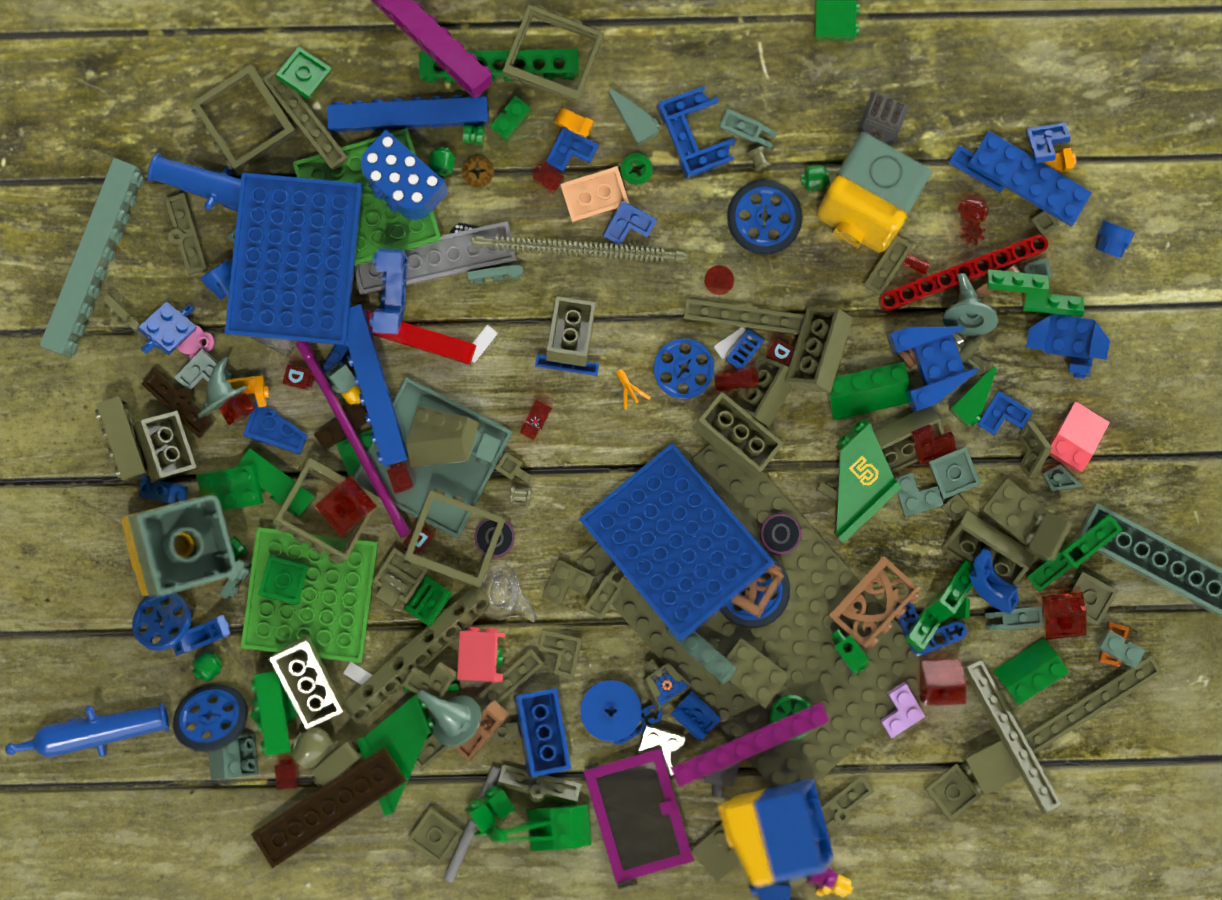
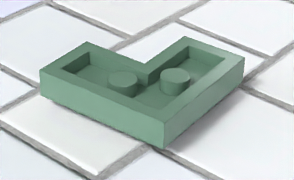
M201 348L174 378L185 388L191 390L202 378L209 382L212 371L219 362ZM225 368L226 380H229L232 374Z
M913 473L895 478L902 486L897 492V496L904 517L944 505L938 486L918 492Z
M237 560L235 563L236 572L232 576H228L229 580L220 593L222 597L230 599L236 596L240 589L238 587L242 579L245 580L251 571L249 563Z

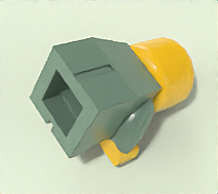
M339 361L324 373L330 380V386L333 391L341 393L348 404L361 403L359 394L362 393L361 388L356 386L353 376L355 371L351 367L348 368L346 364Z

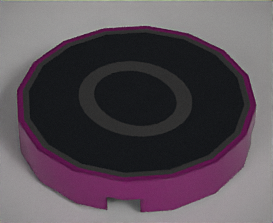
M776 514L768 518L762 525L760 533L765 547L777 554H785L794 550L801 538L799 524L794 518L786 514Z
M490 519L482 521L474 534L475 544L484 555L497 522ZM507 521L503 525L492 557H501L507 554L515 541L514 531Z

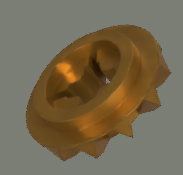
M477 155L469 158L463 164L462 176L468 185L480 188L486 186L492 180L494 169L487 158ZM477 164L481 170H484L480 173L478 180L475 173L469 172L475 170Z

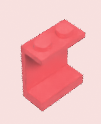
M468 627L467 631H460L457 680L503 682V674L496 673L498 637H505V633H498V629L486 628V632H480V628Z

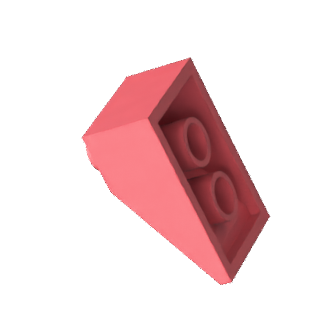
M1075 401L1049 443L1052 446L1049 456L1076 473L1083 472L1110 422Z

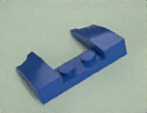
M704 86L661 101L656 106L663 125H666L680 159L678 162L685 179L692 178L734 160L733 156L729 157L730 146L735 145L734 138L699 151L686 116L719 102L718 98L714 97L710 100L702 93L705 90Z

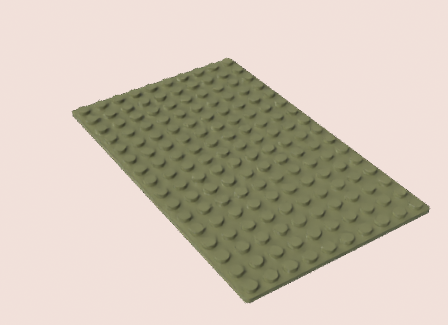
M710 443L689 463L765 552L784 568L790 583V598L782 615L767 626L744 628L727 620L719 610L699 626L695 632L724 658L739 638H742L790 676L766 708H764L729 680L725 684L721 683L666 633L669 629L628 578L623 583V588L613 601L612 606L664 665L670 664L690 684L691 687L688 692L693 691L721 718L717 725L731 740L770 724V709L774 702L783 696H799L805 699L810 706L821 702L830 722L810 730L806 736L800 739L787 740L747 758L772 787L814 778L816 784L882 724L880 719L896 710L887 692L905 682L914 696L939 673V669L926 655L917 656L912 652L908 642L905 640L906 637L900 625L893 619L890 622L893 626L886 634L881 632L876 637L879 641L872 649L867 647L864 650L859 645L870 660V666L852 677L835 652L834 646L836 643L831 637L839 629L842 630L846 637L849 635L830 619L829 615L858 585L859 579L763 472L756 478H751ZM773 515H790L800 526V542L789 553H773L765 547L761 540L762 525ZM597 543L577 561V566L583 572L596 577L593 584L598 589L606 575L608 576L615 566V562L601 545ZM620 568L612 577L617 583H619L623 575ZM768 573L761 575V579L768 580L771 577ZM775 590L774 594L771 597V600H774L777 597V590ZM863 591L862 595L866 601L864 615L885 613L886 610L875 597ZM856 602L853 606L855 609H859L857 613L860 614L862 604ZM733 603V608L736 611L743 610L742 608ZM841 615L839 619L853 630L855 620ZM886 620L880 621V622H874V623L876 624V626H877V629H878ZM859 622L857 626L858 634L861 637L870 636L872 629L866 627L863 631L862 626L864 622ZM850 647L844 648L846 653L852 651Z

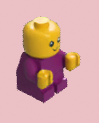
M829 867L823 873L809 875L806 880V884H816L818 886L815 894L823 897L824 894L829 895L831 892L844 898L853 889L849 878L840 874L837 875Z

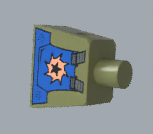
M651 660L643 666L650 675L643 681V685L657 712L687 692L691 687L668 663L659 668L655 661Z

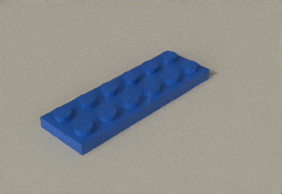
M988 131L968 166L1070 227L1074 225L1092 194L1091 191L1044 163H1035L1034 157Z

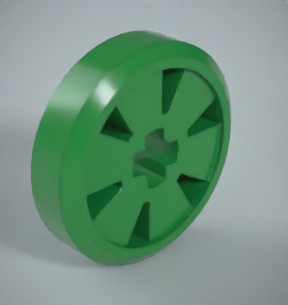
M796 695L783 696L772 705L769 712V723L789 716V712L796 713L805 709L810 704L805 699ZM809 731L789 740L800 739L806 736L809 733Z

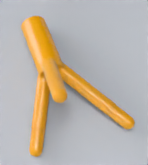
M623 369L616 371L623 385L624 409H627L628 392L634 402L638 403L633 390L647 400L651 399L649 395L630 383Z

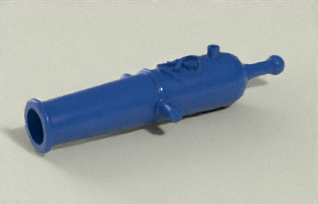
M159 153L153 156L148 168V181L156 180L206 198L207 201L204 207L207 210H210L215 203H219L230 210L238 212L241 179L231 177L232 169L230 170L228 166L224 168L222 173H217L163 158Z
M160 703L157 707L98 717L95 715L93 707L87 706L85 709L86 719H70L64 723L41 727L33 739L19 744H7L5 752L8 755H14L20 751L36 750L38 754L44 757H55L95 747L99 756L104 757L107 754L105 745L108 743L161 730L169 732L170 726L167 709L164 703Z

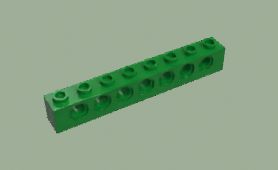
M578 49L520 50L515 64L522 62L525 65L522 69L523 71L550 81L555 80V77H563L564 80H574L575 77H579ZM511 50L467 51L468 53H473L479 63L484 64L490 69L492 82L496 81V79H504V81L508 82L515 81L503 76V70L497 71L494 69L497 63L506 64ZM419 52V77L421 81H424V83H436V80H444L445 83L456 82L445 70L436 72L434 68L438 64L426 52ZM561 61L565 65L562 69H556L553 66L554 63ZM542 62L545 66L543 69L537 70L534 68V64Z

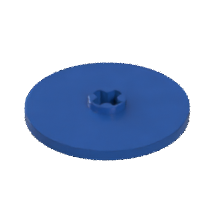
M607 680L595 684L587 691L581 703V719L585 728L594 737L603 741H619L628 737L637 728L641 719V703L637 694L630 686L620 681ZM609 705H613V708L617 709V713H613L612 717L609 716V713H605V709H608Z

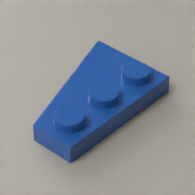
M257 400L255 401L243 436L301 455L307 435L269 407H258Z

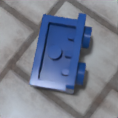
M693 691L671 713L676 721L684 726L698 741H701L721 720Z

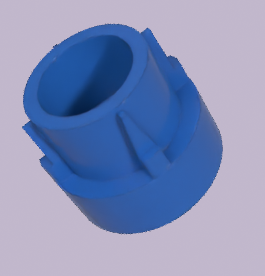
M1103 220L1098 231L1095 247L1099 251L1121 258L1125 250L1128 249L1129 244H1131L1135 232Z
M229 259L200 277L205 287L209 288L211 292L213 291L219 300L229 295L232 269Z

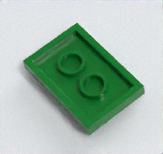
M254 464L203 472L196 475L201 497L215 496L219 500L221 511L259 505L264 502Z

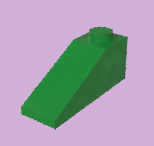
M995 366L990 368L949 409L965 427L969 424L974 426L981 419L979 414L984 409L997 370Z

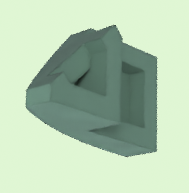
M1048 258L1028 263L1022 272L1047 275L1049 279L1053 278Z

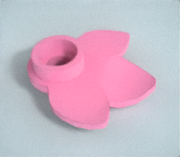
M197 326L196 331L177 349L184 354H189L190 361L201 348L206 352L211 351L215 346V339L212 334L203 332ZM203 339L207 341L205 346L202 344Z

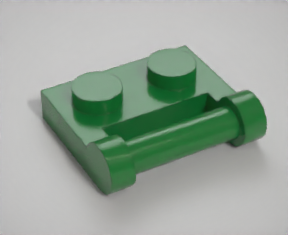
M425 575L417 592L403 609L431 627L453 593ZM429 586H431V588L429 589V591L427 592V594L425 595V597H424L423 600L421 601V603H420V605L418 606V608L415 609L416 606L418 605V603L420 602L421 598L423 597V595L425 594V592H426L427 589L429 588Z

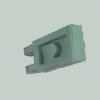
M727 109L719 126L720 129L768 149H771L772 144L767 140L759 138L760 133L762 132L773 138L777 136V132L765 127L764 124Z
M511 265L470 271L467 274L469 283L473 282V285L484 284L485 280L493 279V282L505 280V277L508 276L513 280L521 278L524 274V269L520 265Z
M1042 606L1014 609L1011 614L1003 611L985 613V618L990 619L1001 616L1002 620L1000 625L990 624L986 626L987 630H1013L1044 626Z

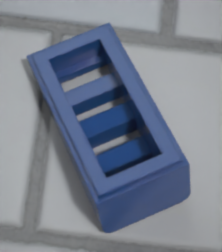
M748 329L725 362L742 373L765 340ZM750 336L758 342L757 345H754L746 338ZM743 342L753 348L752 352L742 346ZM738 349H741L749 356L746 358L738 352ZM736 355L737 357L742 359L744 363L741 364L740 362L735 360L733 356Z

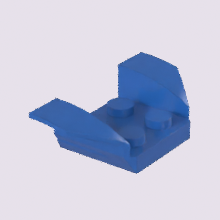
M1051 314L1029 329L1026 348L1039 349L1050 355L1091 360L1092 358L1107 360L1110 339L1093 319Z

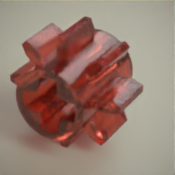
M969 221L968 228L965 226L961 228L965 233L960 238L966 239V245L973 242L974 246H977L978 239L980 241L985 239L982 233L986 229L980 228V222L973 225ZM971 229L973 232H977L975 238L973 235H969Z

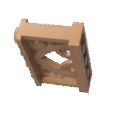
M883 556L834 609L829 618L849 636L851 635L864 650L867 647L872 649L879 641L876 637L881 632L886 634L893 626L890 622L895 617L899 619L907 611L904 607L909 602L913 604L920 597L918 594L920 588ZM887 567L899 579L890 583L884 569ZM874 582L879 583V587L883 584L884 588L880 590H874L872 588V584ZM896 584L906 585L908 588L907 596L899 598L898 592L903 590L895 589L893 591L892 587ZM863 591L872 595L886 592L887 605L885 613L864 615L866 601L862 595ZM856 602L862 604L860 614L857 613L859 609H855L853 606ZM894 602L901 603V605L893 612ZM841 615L855 620L853 630L839 619ZM886 620V621L877 629V626H876V624H875L874 622H880V621ZM859 622H864L862 626L863 631L866 627L872 629L870 636L861 637L858 634L857 626Z
M773 565L765 572L772 577L770 585L766 587L757 586V582L763 583L766 581V579H761L760 576L747 587L750 588V591L744 589L746 591L744 595L738 594L730 602L760 619L764 612L763 610L784 578V575L781 573L782 569ZM757 590L766 592L759 605H754Z

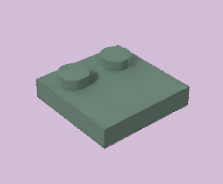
M962 447L928 461L942 499L981 484L967 447Z

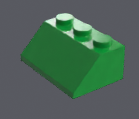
M1044 638L993 670L1014 705L1017 706L1070 673L1059 655Z

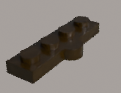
M153 369L141 383L170 412L178 411L181 422L198 438H202L214 424L207 416L198 417V414L202 411L191 402L193 394L190 389L182 388L178 390L157 369Z
M362 403L354 407L350 404L342 405L355 431L367 424L365 413H368L366 405L363 406ZM337 419L314 434L325 452L347 437Z

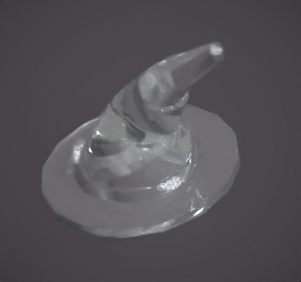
M497 564L491 567L486 573L481 587V591L490 601V606L485 611L486 614L492 619L503 620L509 617L514 610H517L526 615L531 622H535L537 616L520 589L519 579L515 571L510 566L504 564Z

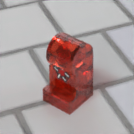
M536 400L522 426L520 434L534 441L551 414L552 408Z

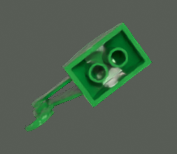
M588 804L526 809L527 822L506 829L493 827L484 833L480 831L474 833V836H487L493 843L529 840L530 851H557L590 846L591 833ZM528 830V837L508 838L507 835Z

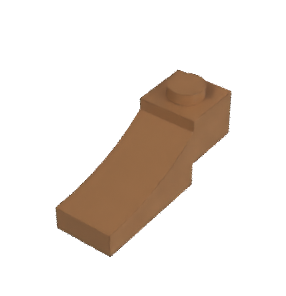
M494 700L482 712L480 725L476 733L467 742L456 746L455 749L468 761H471L502 725L509 713Z

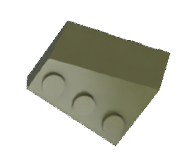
M417 405L406 442L410 467L417 468L419 466H434L435 464L468 462L479 422L467 417Z

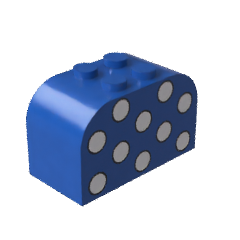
M387 130L375 140L362 156L361 168L369 187L372 189V194L379 200L383 198L387 203L386 206L395 213L397 211L407 219L419 220L428 216L449 194L445 181Z

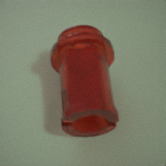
M908 254L903 266L919 271V274H926L930 263L926 259L923 261Z

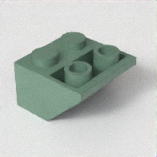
M255 734L239 735L226 747L208 752L211 780L258 774Z

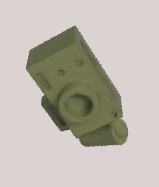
M510 720L507 723H502L488 740L494 742L519 739L518 721L513 722V720Z

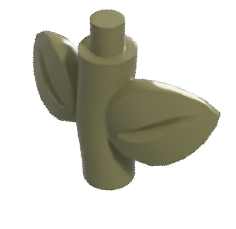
M957 332L953 333L964 370L978 368V372L971 377H979L986 374V368L982 359L974 355L979 350L978 346L983 343V340L977 336L974 340L969 339L965 343L960 334Z

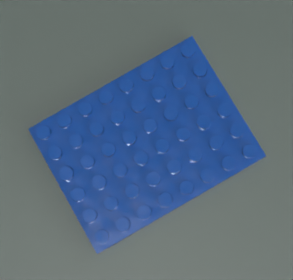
M242 173L225 334L346 346L363 189L362 183Z
M673 443L579 519L680 642L775 565V562Z

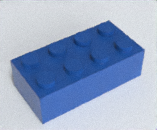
M557 688L513 696L527 775L534 777L570 770L571 764Z

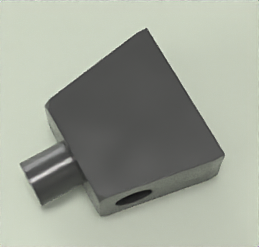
M741 761L704 776V783L712 784L711 796L723 797L724 787L734 786Z

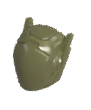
M313 726L308 729L304 727L291 745L290 751L293 759L299 765L306 768H316L331 754L339 741L332 743L329 734L320 727Z

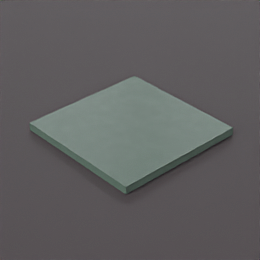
M406 377L393 401L405 446L417 405L479 422L477 431L499 439L501 443L492 464L487 463V466L476 462V457L470 455L468 462L435 464L434 466H419L417 468H411L409 460L384 467L383 463L380 464L376 452H379L378 445L372 443L367 454L396 508L418 518L428 490L433 491L434 488L446 492V497L452 498L455 495L465 499L464 503L470 506L472 502L477 504L513 431ZM361 464L352 482L378 496ZM405 472L409 486L399 487L396 484V477L398 474ZM403 476L399 478L401 484H405ZM433 498L425 522L459 539L472 513Z

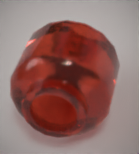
M968 196L965 201L961 200L958 212H960L961 220L978 225L986 220L989 207L986 201Z

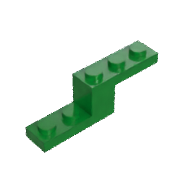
M988 269L987 289L1023 293V311L1079 317L1084 315V297L1048 294L1049 277L1047 275Z
M1108 514L1081 537L1072 539L1058 550L1054 560L1045 561L1027 575L1026 578L1040 593L1070 568L1078 567L1123 529Z
M967 560L961 562L945 589L931 597L906 636L905 640L919 653L926 648L941 622L956 613L973 586L969 575L974 566Z

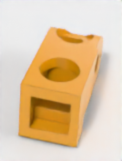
M560 108L554 124L587 139L594 121L577 115L568 109Z

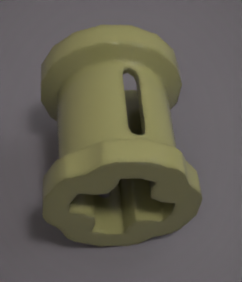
M763 146L747 153L748 157H751L755 172L771 166L763 152L765 150Z
M512 486L509 504L516 502L530 506L532 489H516L515 486Z

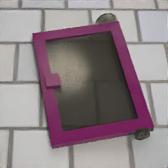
M661 748L599 766L598 762L587 765L588 770L583 772L618 889L638 884L637 877L694 862Z

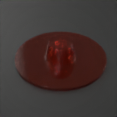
M717 265L711 267L706 272L704 283L712 294L723 295L732 289L734 276L727 267Z

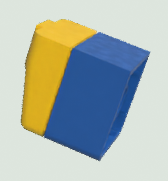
M814 778L770 787L766 790L762 789L739 794L728 801H724L719 806L728 844L730 847L735 848L750 882L754 886H763L774 882L777 883L823 873L833 860V851Z

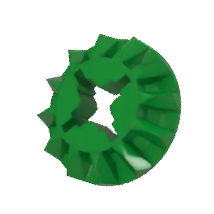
M631 154L621 164L622 177L629 184L636 186L645 184L652 175L651 161L643 154ZM632 163H634V165H636L637 167H642V169L640 170V176L637 175L636 172L631 173V171L633 170Z

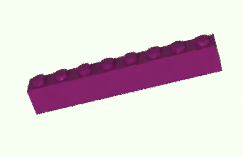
M370 0L474 99L492 85L490 69L485 65L482 66L473 53H468L459 40L455 41L445 27L441 28L431 14L427 15L417 1Z
M819 702L670 768L678 787H682L830 721L822 703Z

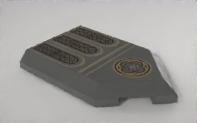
M872 92L858 126L859 134L865 132L888 146L894 144L909 106L887 96Z

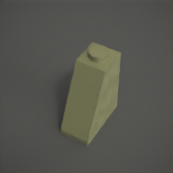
M352 740L347 741L311 772L314 775L312 776L313 781L319 787L321 785L324 787L362 757L360 750Z

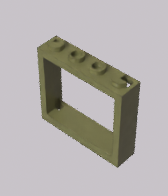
M528 5L504 66L503 76L578 104L604 39V33L595 26L587 27L582 25L583 23L577 19L572 18L568 20L559 12L553 11V13L545 11V8L542 6ZM533 17L595 41L576 90L513 67Z
M252 64L191 103L194 107L191 110L197 120L202 119L205 124L202 128L208 137L212 135L216 142L213 145L219 153L223 152L227 158L224 161L229 169L234 168L237 173L297 134ZM250 76L284 127V130L240 159L235 160L201 107Z
M309 458L272 524L275 525V529L279 532H287L292 535L295 541L302 544L305 542L310 545L313 551L328 555L332 562L343 564L350 555L380 498ZM308 473L367 506L342 553L282 519Z
M436 488L433 491L428 490L403 559L481 587L506 519L502 518V513L492 509L490 513L484 511V506L473 502L471 506L465 504V499L458 496L446 497V492ZM433 498L497 522L477 577L413 554Z

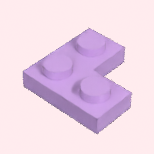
M905 682L887 692L896 710L880 719V722L889 737L893 738L924 718L925 715Z

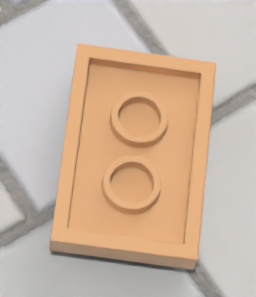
M618 166L560 184L572 223L616 210L622 200L629 203Z

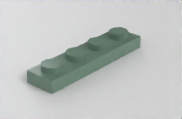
M670 629L666 631L675 642L721 683L725 684L738 670L695 631L681 642Z

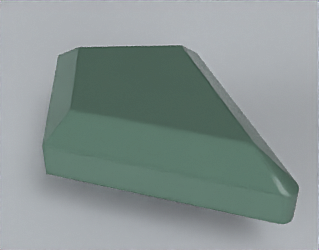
M1061 464L1042 473L1051 492L1082 486Z

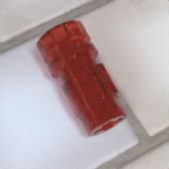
M754 367L740 369L738 372L737 370L724 371L723 374L715 376V386L718 391L738 389L740 387L743 389L757 387L759 383L758 373Z

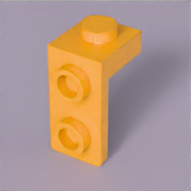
M1066 148L1060 153H1056V160L1042 163L1059 173L1070 172L1074 165H1076L1075 153H1072L1071 148Z
M263 375L227 380L235 390L243 386L247 387V390L241 395L255 393L258 407L267 406V398H270L269 387L265 385Z

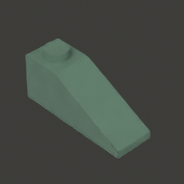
M609 90V96L637 147L658 136L660 126L655 117L651 118L649 113L615 90Z

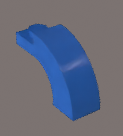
M983 549L974 560V569L969 575L971 583L977 593L987 603L1000 611L1011 614L1019 602L1017 586L1006 583L995 573L991 551Z
M224 615L188 629L183 639L173 646L175 655H182L228 637L230 635L229 624L225 620Z

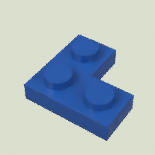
M1066 122L1026 129V136L1035 163L1056 160L1053 145L1068 143L1071 138Z
M562 128L545 164L564 173L572 155L590 164L599 145L570 130Z
M622 200L602 235L619 245L622 244L630 228L648 237L657 219Z
M997 391L977 426L993 436L1004 420L1019 429H1023L1033 412L1002 392Z

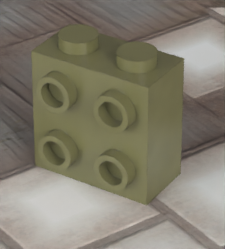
M999 739L963 758L965 763L962 765L968 775L971 774L975 781L972 784L976 792H981L984 796L1021 777L1003 741Z

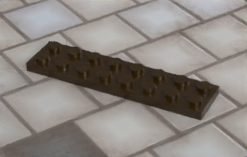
M384 747L257 829L251 835L271 868H274L406 783L407 780L387 747Z

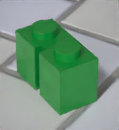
M516 95L504 109L505 115L501 112L490 126L491 131L506 143L532 113L531 108Z
M496 786L487 789L479 799L472 800L464 810L476 829L484 833L497 823L494 817L498 816L501 820L514 811L515 808L505 792Z

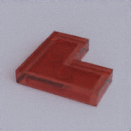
M929 424L911 432L917 462L920 465L956 450L954 435L951 431L934 438L933 428Z

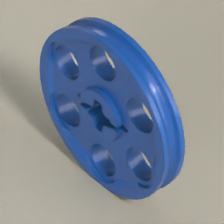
M677 339L669 342L659 351L654 363V376L657 384L666 394L678 399H690L700 395L708 388L714 375V362L710 352L701 343L691 339ZM684 343L691 347L690 353L686 355L679 351L680 345ZM666 352L671 353L673 356V361L669 364L664 363L661 359V356ZM700 354L705 355L708 359L707 364L703 366L696 362V357ZM691 359L687 368L689 372H684L683 374H681L679 379H677L681 370L679 368V365L684 366L688 362V360ZM668 372L671 374L672 380L670 383L666 384L661 381L660 376L662 373ZM702 374L706 377L707 381L704 385L696 384L695 377ZM681 383H685L689 388L688 392L683 395L677 391V386Z
M175 592L147 597L138 606L133 617L132 630L135 638L150 650L160 651L173 647L183 639L190 627V606ZM171 598L170 604L163 606L164 600ZM153 606V611L145 615V610ZM184 608L183 614L176 617V611ZM148 625L147 631L141 634V627ZM174 627H179L177 634H170ZM160 635V641L153 644L154 637Z

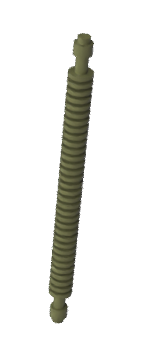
M497 234L496 238H484L483 235H476V237H472L471 245H475V247L495 246V251H498V247H500V251H503V248L506 247L505 251L511 248V252H514V248H516V252H519V248H521V253H524V249H526V253H529V249H531V253H534L536 250V254H539L540 250H542V254H545V250H547V255H550V251H552V255H555V251H557V255H560V252H562V256H565L567 252V256H570L572 252L573 257L576 256V253H578V257H581V253H583V257H586L587 253L588 258H591L592 254L593 258H596L598 254L600 259L602 255L603 259H607V255L608 259H612L613 255L614 260H617V256H619V260H622V256H624L626 261L628 257L629 261H632L633 257L634 261H637L639 257V262H642L643 258L644 262H648L649 258V262L652 263L653 259L655 263H658V259H660V263H663L664 259L683 263L688 258V253H684V251L666 252L664 247H661L660 251L659 247H656L654 251V246H651L650 250L649 246H645L644 250V246H640L639 249V246L635 245V249H633V245H630V249H628V244H625L624 248L623 244H620L618 248V244H615L613 247V243H610L608 247V243H604L603 247L601 242H599V246H597V242H594V246H592V242H589V245H587V241H584L583 245L582 241H579L577 245L575 240L573 244L572 240H568V244H566V240H563L562 244L561 239H558V243H556V239H553V243H551L549 238L547 242L546 238H543L542 242H540L541 238H537V242H535V237H532V241H530V237H527V241H525L523 236L522 240H520V236H517L516 240L515 236H512L511 240H509V235L506 236V239H504V235H501V239H499Z

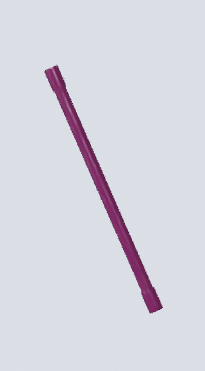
M296 342L295 344L300 354L308 364L373 484L399 537L407 536L411 533L404 518L400 515L317 362L312 348L308 342Z

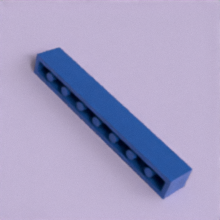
M482 94L475 99L472 96L470 98H463L462 95L451 96V99L434 96L431 97V100L415 97L412 98V101L396 98L392 99V102H384V100L377 99L372 100V103L352 101V104L333 102L332 105H327L328 130L330 133L489 124L488 100Z
M359 304L350 307L345 348H349L350 355H348L350 366H354L356 374L353 375L356 386L361 388L362 393L359 394L360 401L367 408L368 413H365L368 425H372V441L378 445L379 452H376L378 461L386 467L409 460L364 305Z

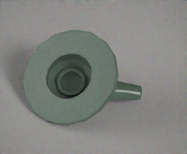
M965 273L958 274L959 302L945 311L943 316L944 325L946 327H964L965 330L957 332L964 336H981L991 332L998 323L997 312L981 303Z
M224 357L217 363L212 371L206 389V402L203 404V411L198 414L199 418L218 410L247 390L246 386L235 390L230 382H227L224 371L228 357Z
M423 690L419 692L417 697L434 715L435 727L432 728L433 734L440 744L448 747L459 746L467 742L476 733L480 725L481 711L473 698L459 695L445 701Z

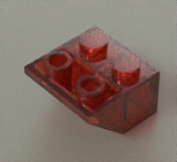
M960 659L920 660L921 702L926 706L966 704L967 684Z

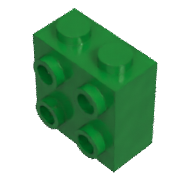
M815 0L814 41H854L856 35H859V23H856V16H859L860 4H856V0Z

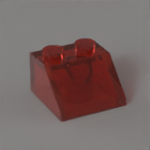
M349 476L319 501L315 507L342 537L373 511L377 505L354 478Z
M1083 592L1042 596L1046 640L1087 635V611Z

